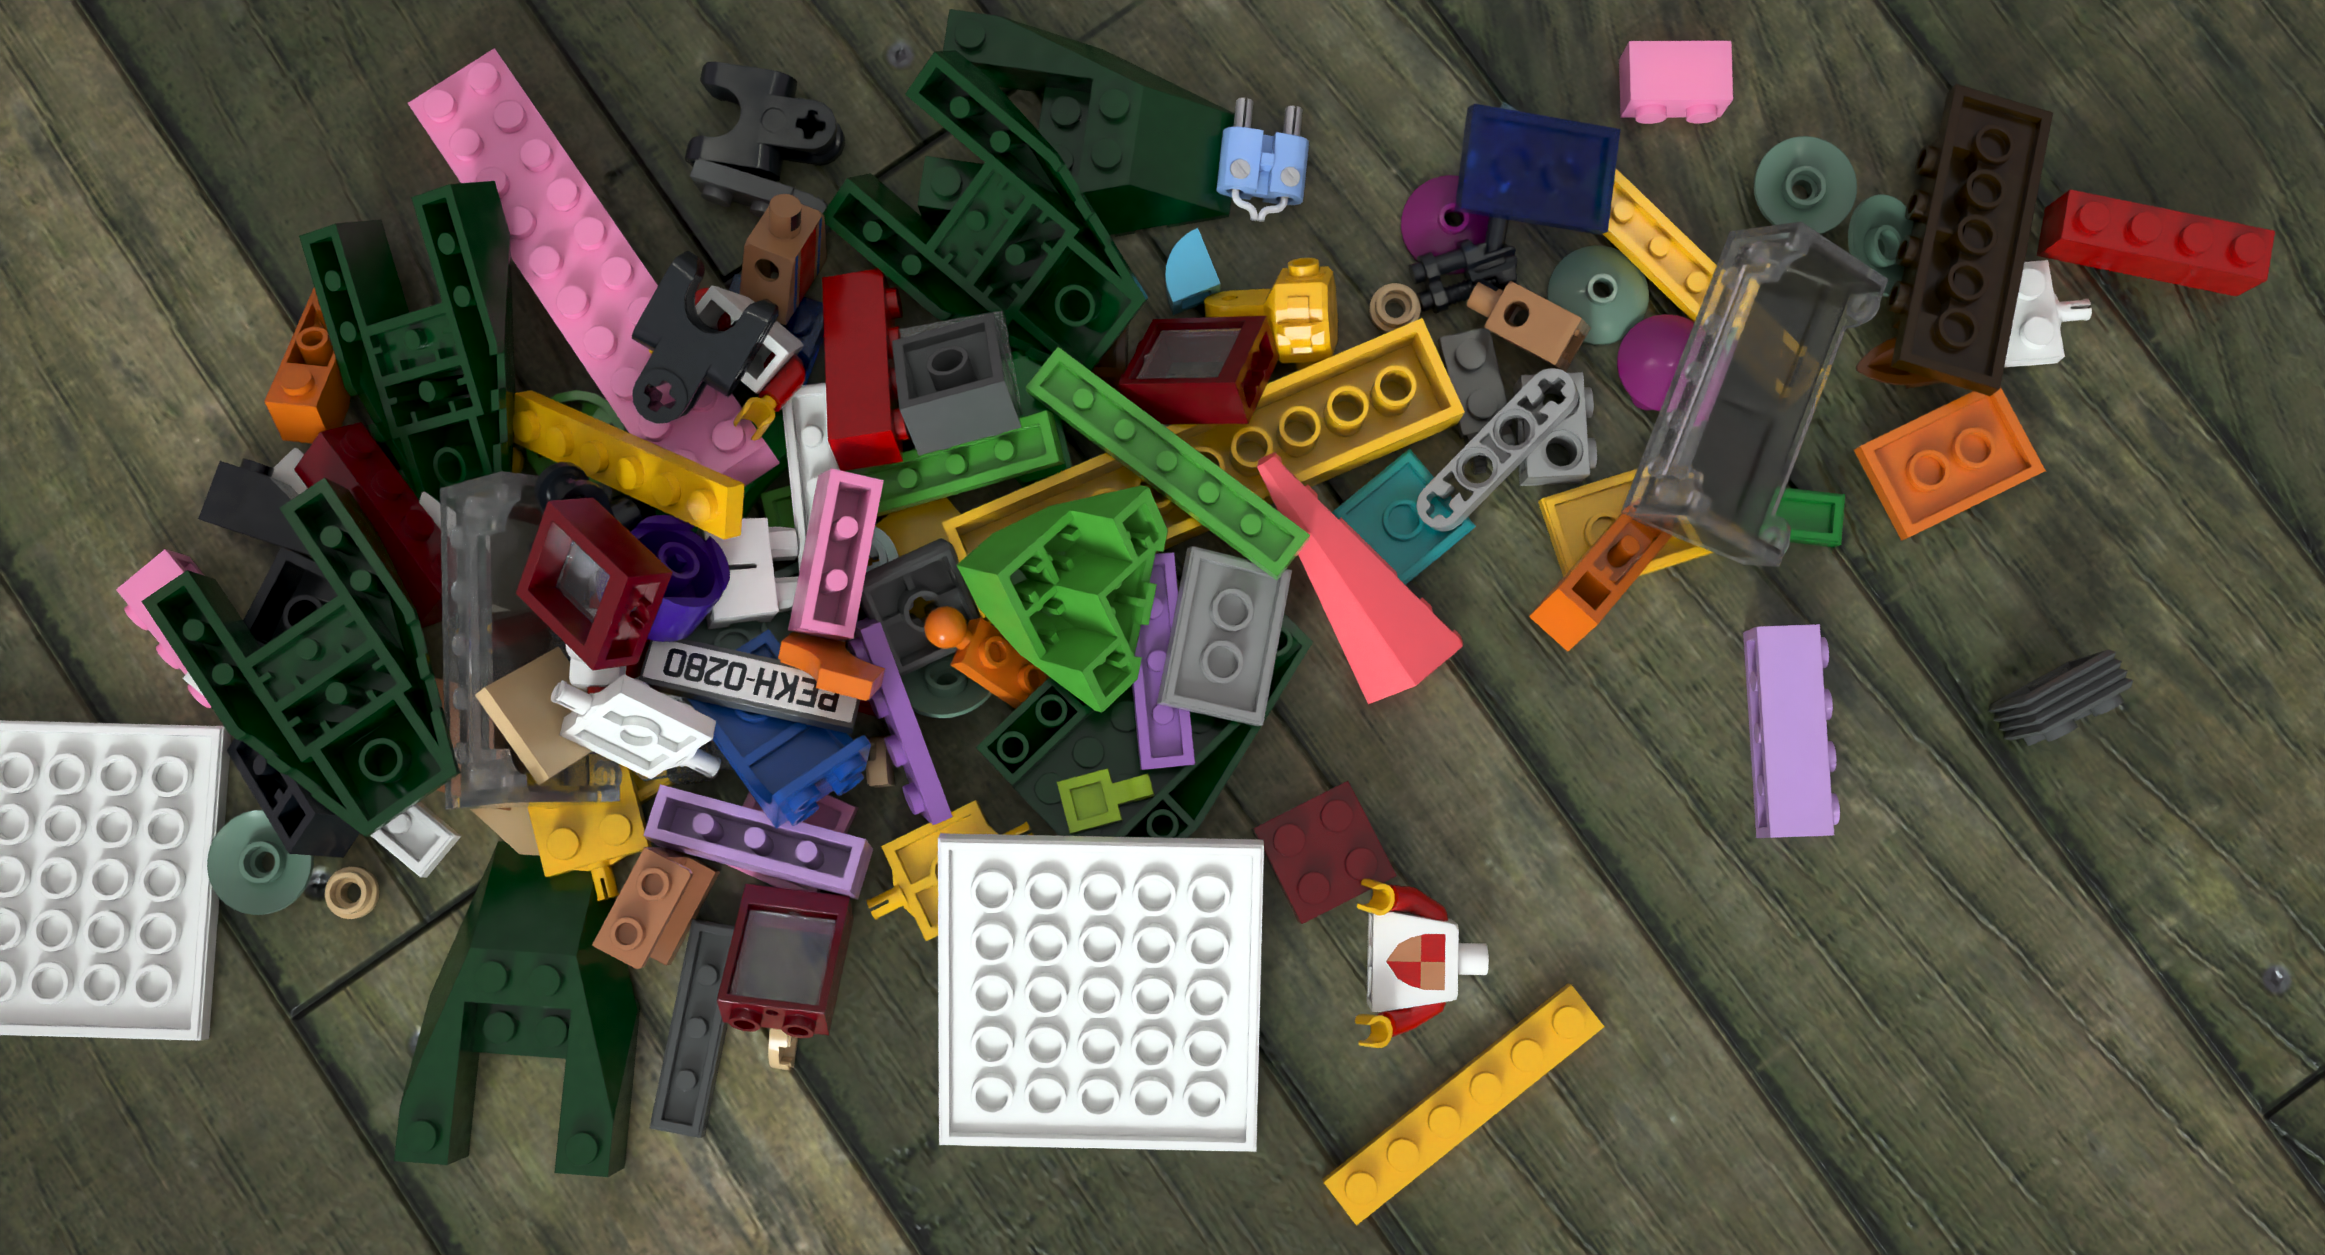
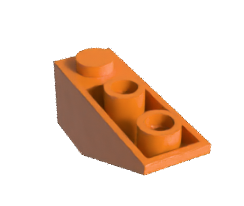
M315 288L312 290L264 401L283 441L310 444L313 443L320 432L342 426L351 398L342 380Z

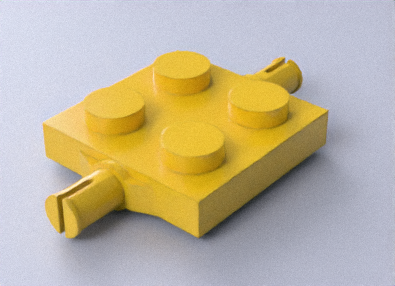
M589 754L541 785H538L530 773L519 775L545 877H553L574 870L591 871L598 897L597 901L617 897L619 893L612 865H615L628 855L642 852L644 847H652L651 841L643 836L646 822L632 770L600 754Z
M977 800L952 811V818L935 825L928 823L881 846L892 869L894 887L866 900L868 908H873L889 900V903L871 911L875 920L904 906L915 917L925 941L938 936V837L940 833L999 835L988 824ZM1026 821L1024 824L1001 835H1022L1032 829Z

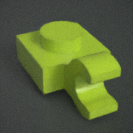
M1108 768L1057 782L1070 834L1123 821L1119 805L1155 796L1148 774L1113 783Z

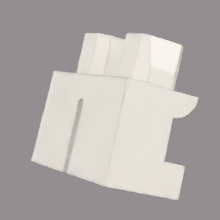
M743 518L741 535L725 540L698 528L697 535L705 541L711 536L719 544L727 558L730 569V580L719 601L706 616L708 629L729 627L733 623L749 621L771 622L777 613L792 610L798 576L775 578L773 561L795 560L797 558L798 542L795 528L768 527L767 518Z

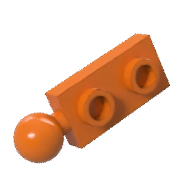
M942 606L930 612L925 620L924 631L930 643L943 649L957 648L951 662L952 667L1015 709L1049 678L1047 674L1021 656L999 630L982 617L969 620L967 625L965 617L960 611L953 607Z

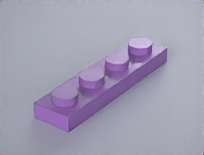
M1174 552L1155 554L1150 583L1157 584L1149 625L1141 624L1135 656L1142 657L1138 679L1132 684L1140 770L1195 765L1190 711L1157 704L1178 597Z
M868 617L856 622L854 639L848 641L849 650L853 656L870 664L885 668L882 686L870 698L869 703L877 719L885 717L891 736L884 738L887 751L895 767L903 765L909 784L902 786L905 799L914 815L921 813V816L932 825L938 824L953 816L882 625L879 621L875 619L870 620Z

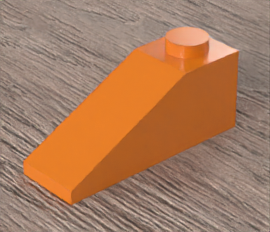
M1635 498L1558 582L1529 617L1568 652L1601 622L1673 536L1675 531L1638 498Z

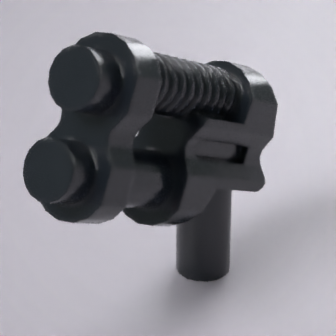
M1490 209L1485 242L1474 245L1466 239L1457 242V249L1437 256L1428 252L1418 256L1417 263L1409 265V272L1413 283L1424 282L1426 290L1417 293L1422 312L1432 309L1436 314L1448 310L1452 304L1455 305L1462 300L1466 301L1481 279L1501 290H1504L1510 281L1517 282L1516 249L1505 244L1510 212ZM1461 268L1464 269L1467 281L1463 280L1461 283L1449 285L1447 288L1443 287L1441 275Z

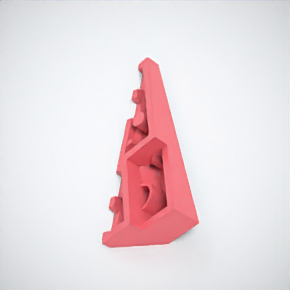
M1274 452L1259 459L1257 468L1277 510L1310 534L1309 541L1298 555L1368 704L1417 686L1463 647L1461 635L1455 629L1451 631L1433 613L1432 606L1423 597L1419 599L1398 578L1397 572L1342 518L1338 519L1318 500V494L1308 484L1304 486L1282 464L1280 456Z

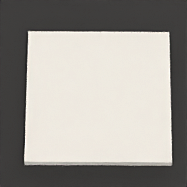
M0 720V1035L165 1040L209 1039L219 897L213 890L209 880L207 859L213 839L225 825L230 760L227 749L231 744V735L224 726Z
M940 833L938 837L939 1145L1256 1152L1264 841L1259 839Z

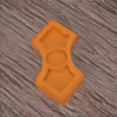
M796 632L790 633L781 641L778 656L780 662L796 667L811 675L816 680V688L867 701L882 686L885 668L865 662L849 653L845 648L846 642L835 641Z

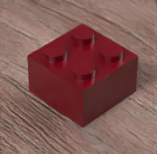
M1349 781L1251 829L1256 839L1264 841V855L1300 924H1304L1372 889L1361 885L1363 879H1372L1384 883L1397 876Z

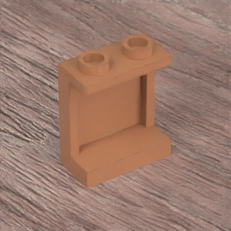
M644 847L592 946L635 969L643 968L649 957L664 965H671L691 928L692 919H696L720 871L686 853L668 848Z

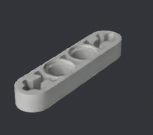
M1556 368L1544 369L1534 375L1429 482L1418 496L1416 505L1418 515L1425 524L1434 530L1443 532L1453 530L1459 526L1572 412L1577 404L1578 391L1570 375ZM1561 382L1565 385L1561 390L1565 397L1564 401L1559 405L1552 400L1549 401L1539 411L1547 420L1542 425H1539L1532 413L1522 406L1529 400L1533 407L1536 408L1545 398L1541 390L1545 384L1549 383L1551 386L1556 387ZM1523 418L1530 425L1529 437L1520 445L1506 444L1502 440V427L1510 419ZM1482 455L1490 458L1492 461V474L1489 479L1482 483H1471L1465 477V465L1474 456ZM1455 476L1459 484L1473 493V495L1466 501L1464 496L1458 493L1449 503L1450 508L1453 510L1451 516L1445 518L1439 514L1432 519L1430 515L1434 512L1435 508L1430 502L1437 495L1442 499H1446L1456 490L1448 483Z

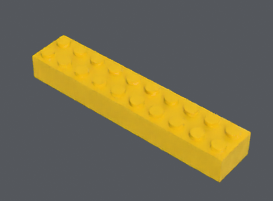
M1421 318L1268 383L1249 424H1172L1166 428L1271 505L1274 502L1257 468L1258 461L1262 457L1275 452L1281 457L1282 464L1304 486L1308 484L1310 487H1313L1458 424L1465 411L1424 320ZM1108 453L1096 456L941 522L960 562L994 532L1048 506L1142 485L1149 487L1168 529L1164 550L1210 531ZM978 608L981 617L990 624H992L991 621Z

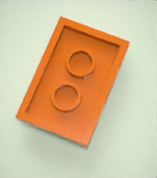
M2001 386L2000 390L1991 396L1972 391L1854 449L1901 541L2046 471Z

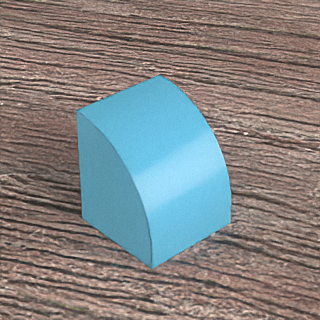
M1198 228L1184 235L1176 243L1167 261L1166 295L1173 315L1203 304L1207 296L1220 292L1221 289L1220 280Z

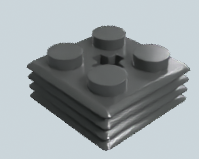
M942 538L866 572L860 607L865 618L875 619L881 623L901 677L957 651L956 647L949 649L936 647L927 639L924 624L930 612L942 606L953 607L963 614L967 625L969 620L981 617L974 598L957 567L959 561L955 549L951 543ZM918 597L931 602L924 607L926 615L920 619L913 613H909V610L914 607L913 601Z
M2105 650L2070 660L1991 703L1988 712L1995 713L1993 720L2001 722L1999 730L2006 731L2004 739L2012 741L2024 738L2028 746L2044 739L2050 742L2078 728L2076 720L2093 714L2094 717L2099 716L2124 703L2125 701L2120 693L2131 688L2133 680L2125 678L2128 670L2120 669L2122 661L2114 659L2116 651Z

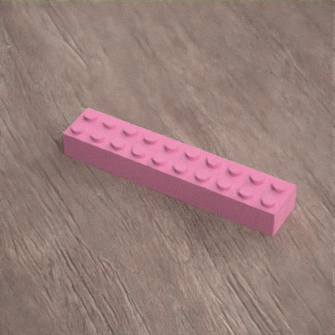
M495 48L408 102V105L461 183L495 181L510 232L512 260L630 434L745 484L744 487L780 464L763 437L755 441L751 440V437L757 430L752 421L742 419L736 427L734 426L733 421L742 409L734 395L731 394L727 397L709 385L705 387L697 404L688 414L671 422L654 423L646 420L638 413L633 403L632 391L635 382L652 354L648 348L632 339V333L658 285ZM669 383L656 387L663 394L660 400L663 405L676 401L669 395L672 387Z

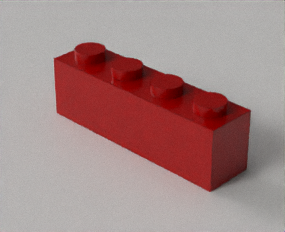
M2069 189L2044 210L2037 256L2237 297L2267 281L2275 231Z
M878 268L822 277L828 442L841 471L903 462L902 440L910 439V433L899 410L892 348L893 340L903 338L900 326L895 327V319L903 317L899 290L897 287L889 288L885 274Z

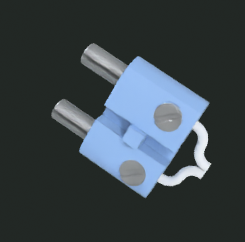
M1238 98L1236 100L1234 126L1225 128L1222 134L1217 192L1232 197L1238 207L1249 211L1250 220L1264 222L1265 216L1269 213L1281 212L1287 205L1303 203L1309 141L1300 136L1303 109L1299 106L1295 108L1294 105L1287 106L1285 108L1283 133L1276 132L1274 136L1264 135V130L1251 128L1253 101L1249 98L1246 101L1245 98ZM1252 197L1263 198L1262 202L1278 205L1266 206L1257 214L1256 208L1251 203L1242 199L1251 200Z

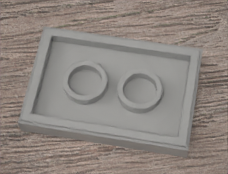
M1194 546L1187 548L1157 704L1249 725L1262 726L1292 570L1286 569L1276 581L1248 559Z

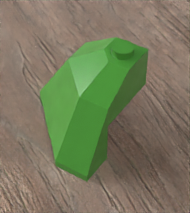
M1141 485L1048 506L991 534L960 561L957 567L978 608L1014 649L1092 709L1103 713L1138 679L1142 657L1135 656L1141 624L1149 625L1157 584L1150 583L1156 551L1164 552L1168 529L1149 487Z

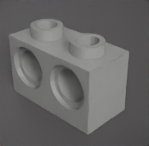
M1583 372L1568 373L1577 386V404L1572 412L1518 466L1520 486L1582 483L1590 475V469L1596 468L1595 438H1588L1586 419L1593 416V392L1591 387H1584ZM1536 374L1521 375L1513 386L1514 396ZM1562 382L1556 387L1547 383L1541 389L1544 395L1556 394L1563 400L1565 399L1561 392L1565 385ZM1529 400L1522 406L1532 413L1539 425H1542L1547 420L1539 412L1544 407L1543 401L1536 408L1533 407ZM1515 418L1517 445H1520L1529 437L1530 425L1523 418ZM1560 444L1565 447L1570 456L1569 465L1557 466L1553 464L1546 454L1547 445Z

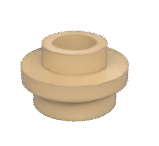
M1391 283L1379 288L1373 295L1369 306L1372 322L1384 333L1418 320L1421 311L1420 301L1416 293L1408 286L1399 283ZM1389 303H1398L1402 306L1404 314L1398 318L1390 317L1386 313L1385 306Z
M342 868L336 871L326 884L325 900L327 906L335 915L341 918H361L370 913L376 906L380 893L379 884L375 876L364 868ZM353 883H356L361 889V896L356 902H352L347 895L348 888Z

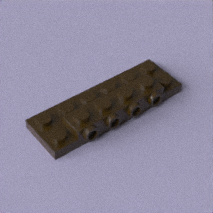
M1955 84L1947 93L1938 138L1931 145L1926 144L1922 148L1915 164V174L1923 176L1921 189H1916L1910 197L1905 212V218L1914 221L1912 233L1903 238L1896 255V264L1904 266L1902 281L1894 283L1887 298L1886 309L1895 313L1892 328L1898 329L1891 367L1988 396L2000 390L2053 112L1959 84Z

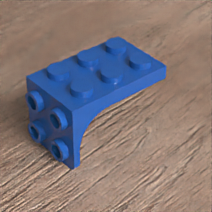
M768 629L736 650L780 660L778 656L781 645ZM684 698L686 703L691 705L696 711L716 720L713 741L776 829L787 821L792 826L798 825L819 809L817 801L832 791H835L837 796H840L854 788L864 779L861 772L866 769L871 743L865 735L853 740L847 733Z

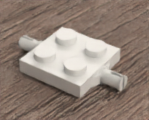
M2048 260L2024 262L2004 368L2058 363L2065 357L2060 331L2061 322L2088 321L2091 318L2092 308H2087L2091 305L2089 299L2059 302L2058 297L2053 291Z
M624 674L602 691L595 694H588L562 680L561 683L555 686L552 692V702L572 710L563 719L560 736L652 779L666 769L687 766L711 778L720 768L721 759L699 749L713 739L716 720L696 711L689 704L678 702L650 688L647 683L641 680L633 679Z

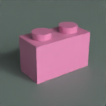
M1629 41L1619 59L1620 118H1635L1638 123L1653 124L1662 122L1666 118L1686 117V121L1689 123L1702 124L1712 122L1717 117H1721L1733 101L1731 41Z

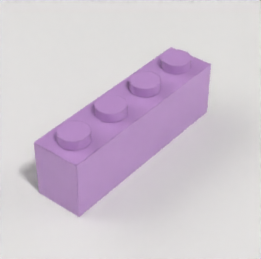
M1820 624L1760 626L1743 632L1756 838L1834 835V825H1837L1840 819V805L1837 795L1831 793L1830 772H1834L1836 768V750L1833 742L1828 741L1826 720L1831 719L1833 711L1832 696L1828 689H1824L1823 668H1826L1829 662L1828 642L1825 637H1821Z
M661 784L643 835L660 847L835 894L849 896L854 899L859 898L873 852V848L864 838L803 822L792 826L787 821L776 829L765 812Z

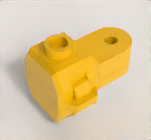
M1298 258L1289 261L1288 268H1282L1271 289L1222 291L1211 294L1204 299L1206 317L1267 316L1281 363H1296V368L1301 370L1333 356L1338 342L1336 285L1333 271L1328 266L1319 267L1318 259Z

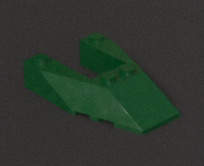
M949 9L943 51L957 50L998 87L1044 93L1038 131L1059 153L1109 235L1115 234V237L1135 234L1136 230L1164 225L1170 228L1229 217L1232 197L1217 192V180L1223 130L1234 126L1235 113L1103 49L1002 16ZM925 156L917 204L921 216L930 224L940 226L984 164Z
M957 50L934 51L905 95L985 162L938 229L933 227L871 173L849 177L845 180L823 212L825 224L935 318L944 322L958 323L994 313L1002 343L1024 351L1026 356L1043 363L1059 347L1092 372L1148 300V296L1059 153L1004 92Z
M495 181L448 184L411 197L442 303L410 313L381 219L335 223L299 236L342 380L349 396L358 395L374 424L367 425L377 443L386 442L401 470H398L399 474L419 501L422 492H426L461 519L510 507L514 442L513 416L515 414L514 401L516 393L510 232Z
M324 477L279 509L338 595L263 647H260L214 578L187 570L141 602L227 732L236 740L243 741L267 759L266 762L281 774L288 775L311 793L310 796L363 836L369 837L459 775L460 770L417 609L378 532L349 489Z
M498 841L428 1000L400 1104L394 1161L449 1165L469 1156L479 1053L566 1059L554 1173L609 1177L625 1168L640 1006L638 999H635L628 970L629 965L592 946L616 900L614 897L597 901L598 897L591 871L574 870L553 877H545L540 855L518 854L505 841Z

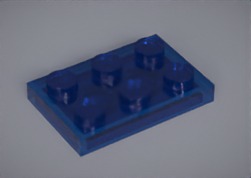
M1473 104L1467 108L1455 211L1600 235L1606 233L1609 226L1621 129Z

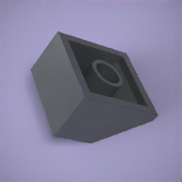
M994 313L892 341L899 410L919 456L1022 428L1016 392Z

